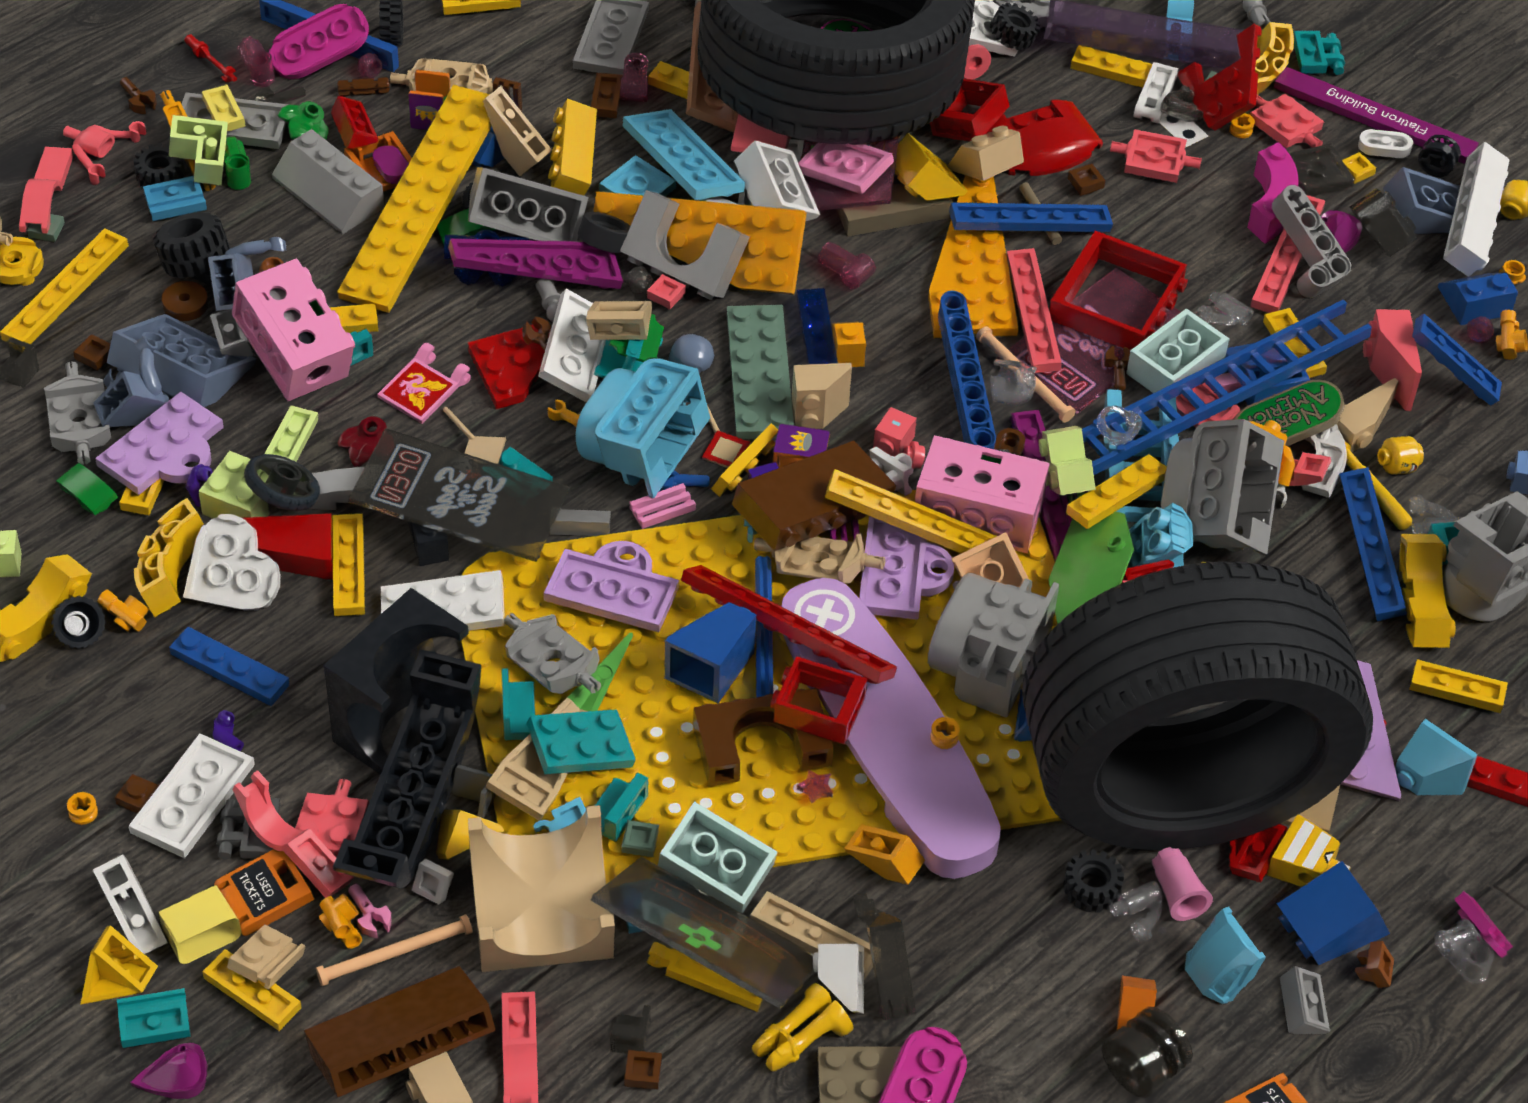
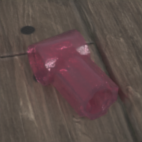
M251 36L242 39V42L237 46V50L251 74L252 83L261 87L272 84L275 80L271 54L264 50L259 40L253 39Z
M828 241L818 255V262L840 274L843 283L851 289H857L876 272V265L871 257L864 253L855 256L833 242Z

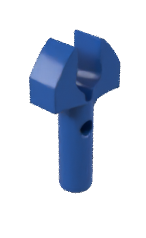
M674 470L660 491L682 483L685 486L708 487L710 485V477L708 475L679 474Z

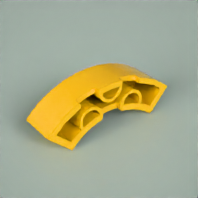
M1269 22L1262 30L1261 36L1258 37L1257 47L1260 48V58L1256 60L1255 72L1258 73V95L1278 77L1289 63L1290 53L1294 47L1292 24Z
M188 498L175 505L157 521L160 526L151 536H145L137 552L139 561L137 568H134L135 583L154 617L168 611L171 607L181 602L177 593L178 576L184 563L193 553L197 535L204 525Z
M1401 534L1399 572H1402L1403 582L1406 583V588H1402L1401 591L1406 606L1407 619L1411 621V624H1406V631L1413 647L1450 648V638L1455 636V621L1449 614L1443 587L1442 562L1446 560V545L1443 544L1436 534Z
M68 554L45 558L39 573L27 588L29 594L18 605L9 604L0 610V662L16 659L50 634L53 628L51 621L53 620L52 615L55 613L54 610L65 599L70 597L76 598L77 596L83 597L87 592V584L92 573Z

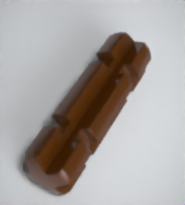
M379 77L378 80H374V78L352 79V82H348L347 79L339 80L337 83L340 96L350 95L349 93H353V95L375 94V91H379L380 94L388 93L390 90L387 77Z

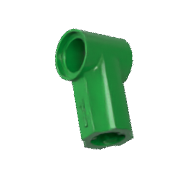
M228 137L226 139L224 157L226 182L231 189L242 190L251 184L250 161L248 156H246L243 142L236 139V137Z

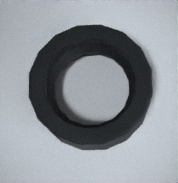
M587 212L583 215L578 230V237L583 242L597 249L611 253H622L620 250L630 225L611 215Z

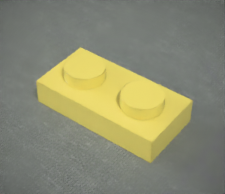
M228 85L202 91L203 101L213 120L228 122L227 131L245 127V119Z

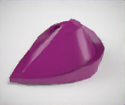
M1329 210L1322 214L1321 218L1345 253L1359 242L1362 230L1360 220L1341 211Z
M195 1043L179 1044L166 1051L130 1083L137 1088L172 1099H190L204 1090L208 1068L205 1054L201 1047Z

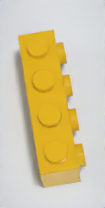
M568 98L562 108H557L553 119L556 127L552 134V141L555 144L550 154V160L553 161V165L550 168L548 179L551 180V187L584 196L592 180L597 109Z

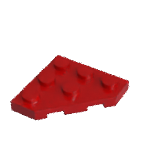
M530 325L535 332H539L534 325ZM523 327L468 342L469 354L496 409L524 402L529 394L531 385L539 378L538 375L545 352L537 343L533 342L527 345L522 336Z

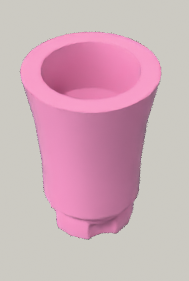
M1168 847L1159 851L1157 856L1152 859V865L1167 899L1171 917L1177 921H1186L1202 915L1213 902L1211 893L1201 883L1188 859L1183 856L1179 848L1173 849Z

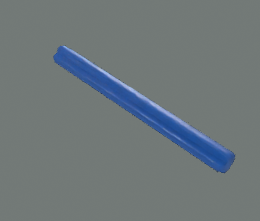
M758 556L755 559V593L772 601L771 558L768 556ZM756 620V697H762L767 694H773V631L767 630L763 627V623Z

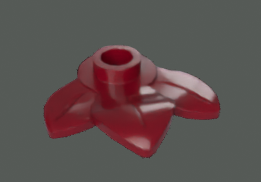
M376 416L363 419L359 426L347 428L338 440L339 447L349 449V457L354 467H360L373 456L386 464L395 448L393 440L387 435L386 423L383 419ZM370 427H377L373 432L367 431Z

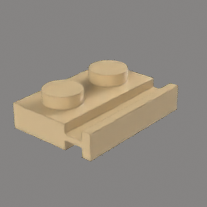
M264 925L229 958L227 968L255 983L259 980L265 983L264 987L266 989H269L303 956L305 945L301 943L297 946L292 943V938Z

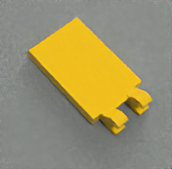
M666 916L661 926L660 938L669 942L675 941V944L670 949L661 943L653 942L648 953L650 956L647 963L656 968L667 967L665 974L667 977L758 1012L778 968V961H781L780 956H782V952L776 950L773 953L774 949L770 951V947L752 940L747 941L743 937L721 928L718 931L716 926L713 928V925L691 917L688 924L685 925L696 931L701 926L714 932L710 939L722 945L717 951L704 943L697 949L685 942L690 935L678 929L685 923ZM692 933L695 935L693 937L699 941H706V939H701L705 937L701 936L700 933H697L698 936H696V933Z

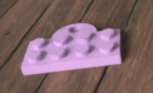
M179 392L95 458L96 464L138 495L160 478L171 483H186L193 468L184 466L186 463L197 462L210 467L211 452L207 440L224 428L223 420L184 393Z
M869 516L865 553L867 555L885 557V566L883 570L865 567L864 571H862L859 599L873 615L918 620L921 596L939 594L951 584L954 573L952 557L944 548L927 542V539ZM939 567L944 569L946 572L942 574L934 573L931 569Z
M615 541L599 548L594 556L564 549L544 591V601L659 633L679 589V580L652 573V559L642 546L629 541ZM623 554H631L634 556V558L631 560H623L620 558V556Z

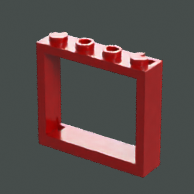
M1095 230L1051 299L1049 309L1051 320L1118 347L1124 348L1125 346L1131 351L1156 332L1157 327L1161 328L1164 325L1168 309L1173 310L1175 307L1178 292L1183 293L1187 286L1188 279H1185L1187 264ZM1098 259L1168 284L1142 330L1071 304Z

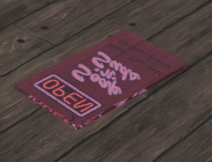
M1115 268L1075 298L1071 304L1142 330L1159 302L1160 297L1118 268ZM1175 307L1173 310L1168 309L1164 325L1181 312ZM1052 321L1061 358V371L1033 374L1066 406H1072L1076 411V415L1114 385V369L1112 367H1104L1105 353L1114 346V355L1118 357V360H1121L1124 348ZM1024 337L1008 350L1032 372ZM1000 357L995 359V363L1032 389Z

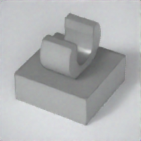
M425 859L419 863L412 891L437 904H441L446 900L454 873Z

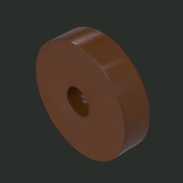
M176 282L168 286L162 294L163 310L165 314L179 321L197 319L208 308L207 292L203 286L196 282Z

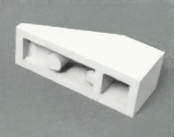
M122 854L93 869L128 941L143 954H147L167 944L164 933L127 858Z

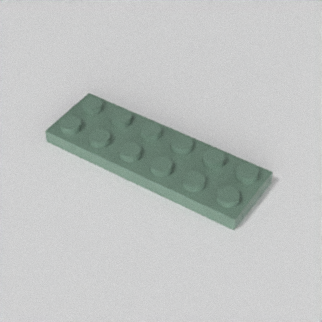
M783 305L727 306L736 437L756 439L771 423L777 429H779V424L794 426Z

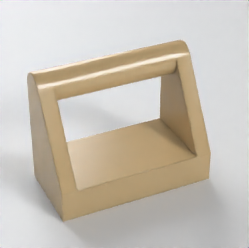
M594 301L587 311L586 317L590 340L647 339L652 302Z

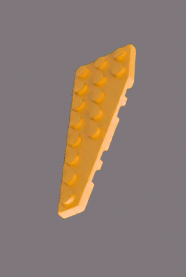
M965 175L962 185L968 192L964 196H959L957 203H998L994 176L981 181ZM951 220L929 288L928 299L934 338H942L938 322L940 300L945 292L951 290L960 292L966 299L974 337L985 326H988L993 331V336H1017L1018 322L1003 231L954 230Z
M596 191L593 212L611 215L631 226L643 195ZM669 198L680 203L667 233V249L670 256L687 264L695 262L703 254L716 223L726 225L750 236L730 284L742 290L795 295L807 214L805 211Z

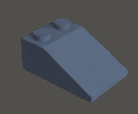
M1402 167L1383 187L1395 228L1414 234L1448 233L1450 231L1460 189L1459 185Z

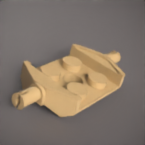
M421 58L417 60L412 70H408L407 75L393 72L390 75V84L409 86L410 91H416L415 71L426 70L449 73L451 76H454L450 78L451 88L453 85L487 94L493 92L492 78H489L484 64Z
M856 534L854 542L821 537L807 538L791 547H784L773 551L763 539L756 538L754 542V550L772 552V557H775L777 573L813 579L830 578L843 583H851L860 571H864L865 567L883 570L885 566V557L867 555L864 552L861 534Z

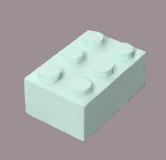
M1185 309L1130 351L1126 374L1152 393H1155L1224 359L1229 338L1188 309Z
M694 801L662 849L658 866L741 917L773 867L778 852Z

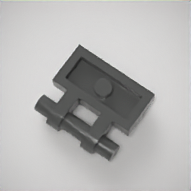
M271 798L274 808L280 814V798ZM228 799L226 800L225 808L221 810L220 822L222 823V831L218 834L216 843L219 848L218 857L229 859L232 849L235 847H240L241 858L256 859L273 850V848L263 843L252 831L241 808H238V801ZM244 823L242 832H234L236 825Z

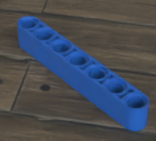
M947 291L941 296L938 322L964 443L994 449L996 434L966 299L958 291Z

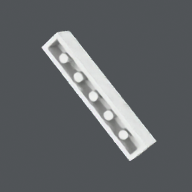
M1486 142L1482 143L1467 156L1443 257L1445 261L1468 277L1475 271L1482 270L1489 262L1488 254L1493 244L1492 236L1497 226V214L1501 209L1500 200L1504 190V182L1508 176L1507 169L1510 159Z

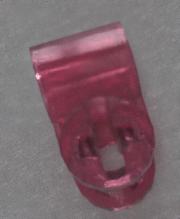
M631 53L625 57L623 77H621V101L647 102L648 59L641 53Z

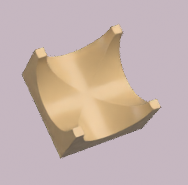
M600 805L587 806L583 816L567 827L536 835L504 834L485 826L481 817L468 818L469 850L482 972L614 958L615 924L614 916L610 913L606 888Z

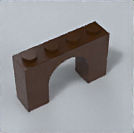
M817 688L796 690L790 704L824 714ZM773 694L750 699H736L731 702L705 704L694 707L693 728L708 786L740 781V759L735 739L749 728L770 726L786 733L794 744L801 771L832 767L834 750L832 740L775 723L774 709L770 708Z

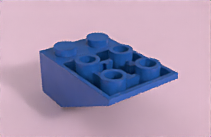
M1254 343L1227 348L1226 357ZM1275 348L1261 354L1275 370L1289 363ZM1252 360L1238 366L1251 381L1266 375ZM1303 370L1245 399L1249 406L1307 382L1310 378L1306 370Z

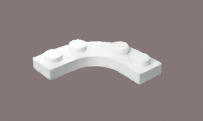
M1337 424L1305 439L1316 449V455L1331 457V463L1321 482L1302 485V489L1330 498L1340 479V473H1343L1347 460L1345 440L1338 430Z

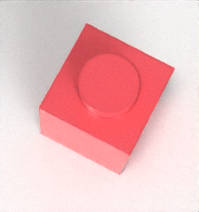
M890 407L875 429L873 448L878 447L894 457L903 453L904 447L909 446L915 437L917 418Z

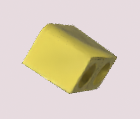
M216 885L159 911L163 932L181 964L190 963L236 941L241 936L239 919Z

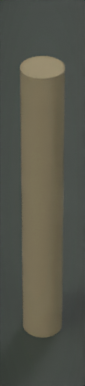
M1029 183L1020 185L1019 189L1028 204H1041ZM1045 231L1053 245L1062 242V237L1058 231Z

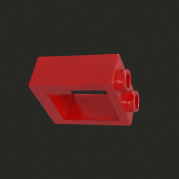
M964 78L961 89L951 106L938 118L930 122L933 136L970 142L975 136L985 135L1010 107L1005 85ZM967 104L981 106L974 114L961 112Z
M796 656L792 667L787 666L784 670L781 690H775L770 708L774 709V722L846 744L865 701L868 678ZM801 683L845 697L837 718L790 704L799 684Z

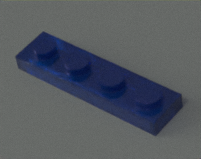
M825 288L797 290V303L808 365L838 363Z

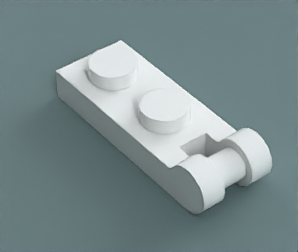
M1153 62L1137 101L1133 117L1139 119L1146 117L1150 118L1151 122L1160 123L1179 68Z

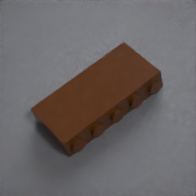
M853 440L738 483L732 505L772 550L776 551L784 547H791L807 538H814L825 531L837 529L854 519L860 520L867 516L864 513L825 498L829 480L834 469L892 493L895 492L897 485Z
M457 966L304 1030L312 1059L336 1096L341 1097L496 1030L489 1003L463 969Z

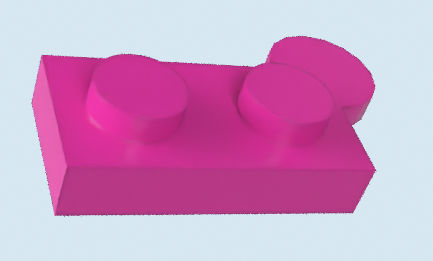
M1463 891L1454 899L1461 907L1457 913L1469 926L1474 924L1481 933L1477 937L1489 951L1493 949L1501 958H1504L1507 955V951L1513 947L1512 944L1476 900Z

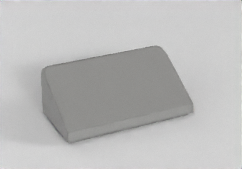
M226 309L210 315L222 355L253 356L250 342L233 318L232 309Z
M551 509L550 535L599 536L610 534L611 511Z
M1294 966L1280 977L1288 1032L1291 1034L1329 1033L1330 1028L1320 974Z

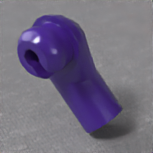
M203 464L192 468L186 482V489L197 507H201L199 490L213 473L209 466H204Z
M223 710L218 713L217 718L214 720L212 737L214 740L241 752L244 743L233 735L235 717L232 712Z

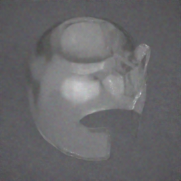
M995 359L994 365L1001 368L998 376H991L990 379L993 403L1010 407H1020L1027 404L1032 399L1036 389L1034 373L1037 371V368L1030 367L1019 361Z

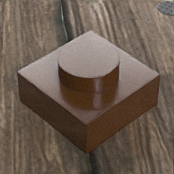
M1092 163L1070 170L1068 173V180L1081 196L1105 187L1106 180Z
M91 334L73 351L74 358L98 371L107 362L111 343Z
M132 774L115 796L116 805L138 814L160 785Z
M628 1050L624 1086L658 1090L662 1053Z

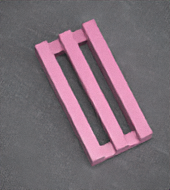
M682 483L659 491L655 498H651L648 495L631 501L630 510L641 528L644 529L695 511L696 503L694 500H691L689 491L686 492V487ZM656 512V513H654V514H651V515H648V516L643 517L644 515H647V514Z

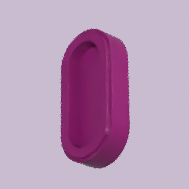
M381 146L375 149L372 154L375 167L386 182L398 184L409 165L398 148L394 146Z

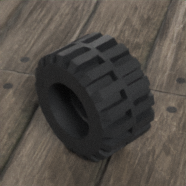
M194 212L176 217L163 224L153 236V243L164 272L171 277L185 278L207 273L210 271L208 257L225 255L226 251L231 249L220 218L214 213L210 214V212Z

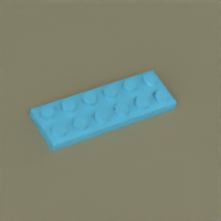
M671 109L623 117V127L694 200L705 201L712 197H728L735 193L744 192L745 182Z

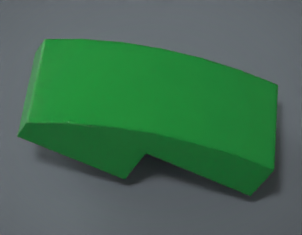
M80 463L56 480L63 491L76 498L82 508L95 516L99 512L105 511L118 498L117 494L105 482Z

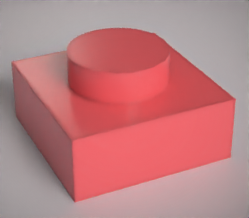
M662 274L647 290V298L671 309L685 295L686 285Z

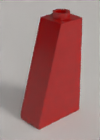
M331 513L243 518L256 529L258 551L268 555L279 566V571L333 579V524Z

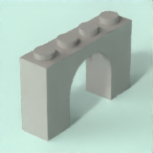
M646 190L620 252L629 255L627 260L636 265L643 266V263L652 266L650 271L659 276L668 274L675 277L674 280L686 285L687 289H689L690 285L698 288L697 294L710 300L714 296L724 298L750 236L729 226L716 223L703 254L695 262L681 266L672 259L667 249V233L680 203L656 192Z

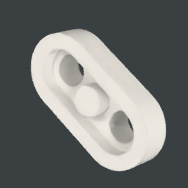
M1374 129L1363 131L1358 142V148L1366 155L1405 158L1409 156L1413 146L1412 138L1405 133Z

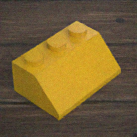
M909 133L892 150L894 162L890 169L898 176L897 179L905 185L904 188L915 198L920 195L928 201L964 196L968 192L948 165Z

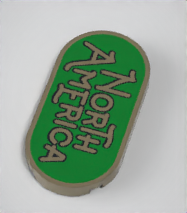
M1309 380L1243 408L1234 420L1245 419L1262 425L1268 420L1276 421L1281 426L1280 432L1286 434V446H1289L1337 424L1340 420V415L1344 412L1345 403L1342 392L1335 384L1326 380Z

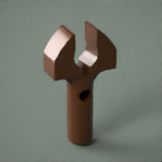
M123 77L120 80V85L132 97L128 102L129 108L133 112L146 114L143 103L150 104L153 110L156 109V94L152 89L141 92L129 78Z
M534 317L531 322L539 332H535L527 321L523 326L522 336L527 345L533 342L537 343L545 352L548 333L551 331L552 326L547 320Z
M1112 346L1105 353L1104 367H1112L1114 369V389L1123 392L1126 389L1125 368H1128L1130 350L1124 346L1123 357L1121 360H1118V357L1114 355L1115 348Z

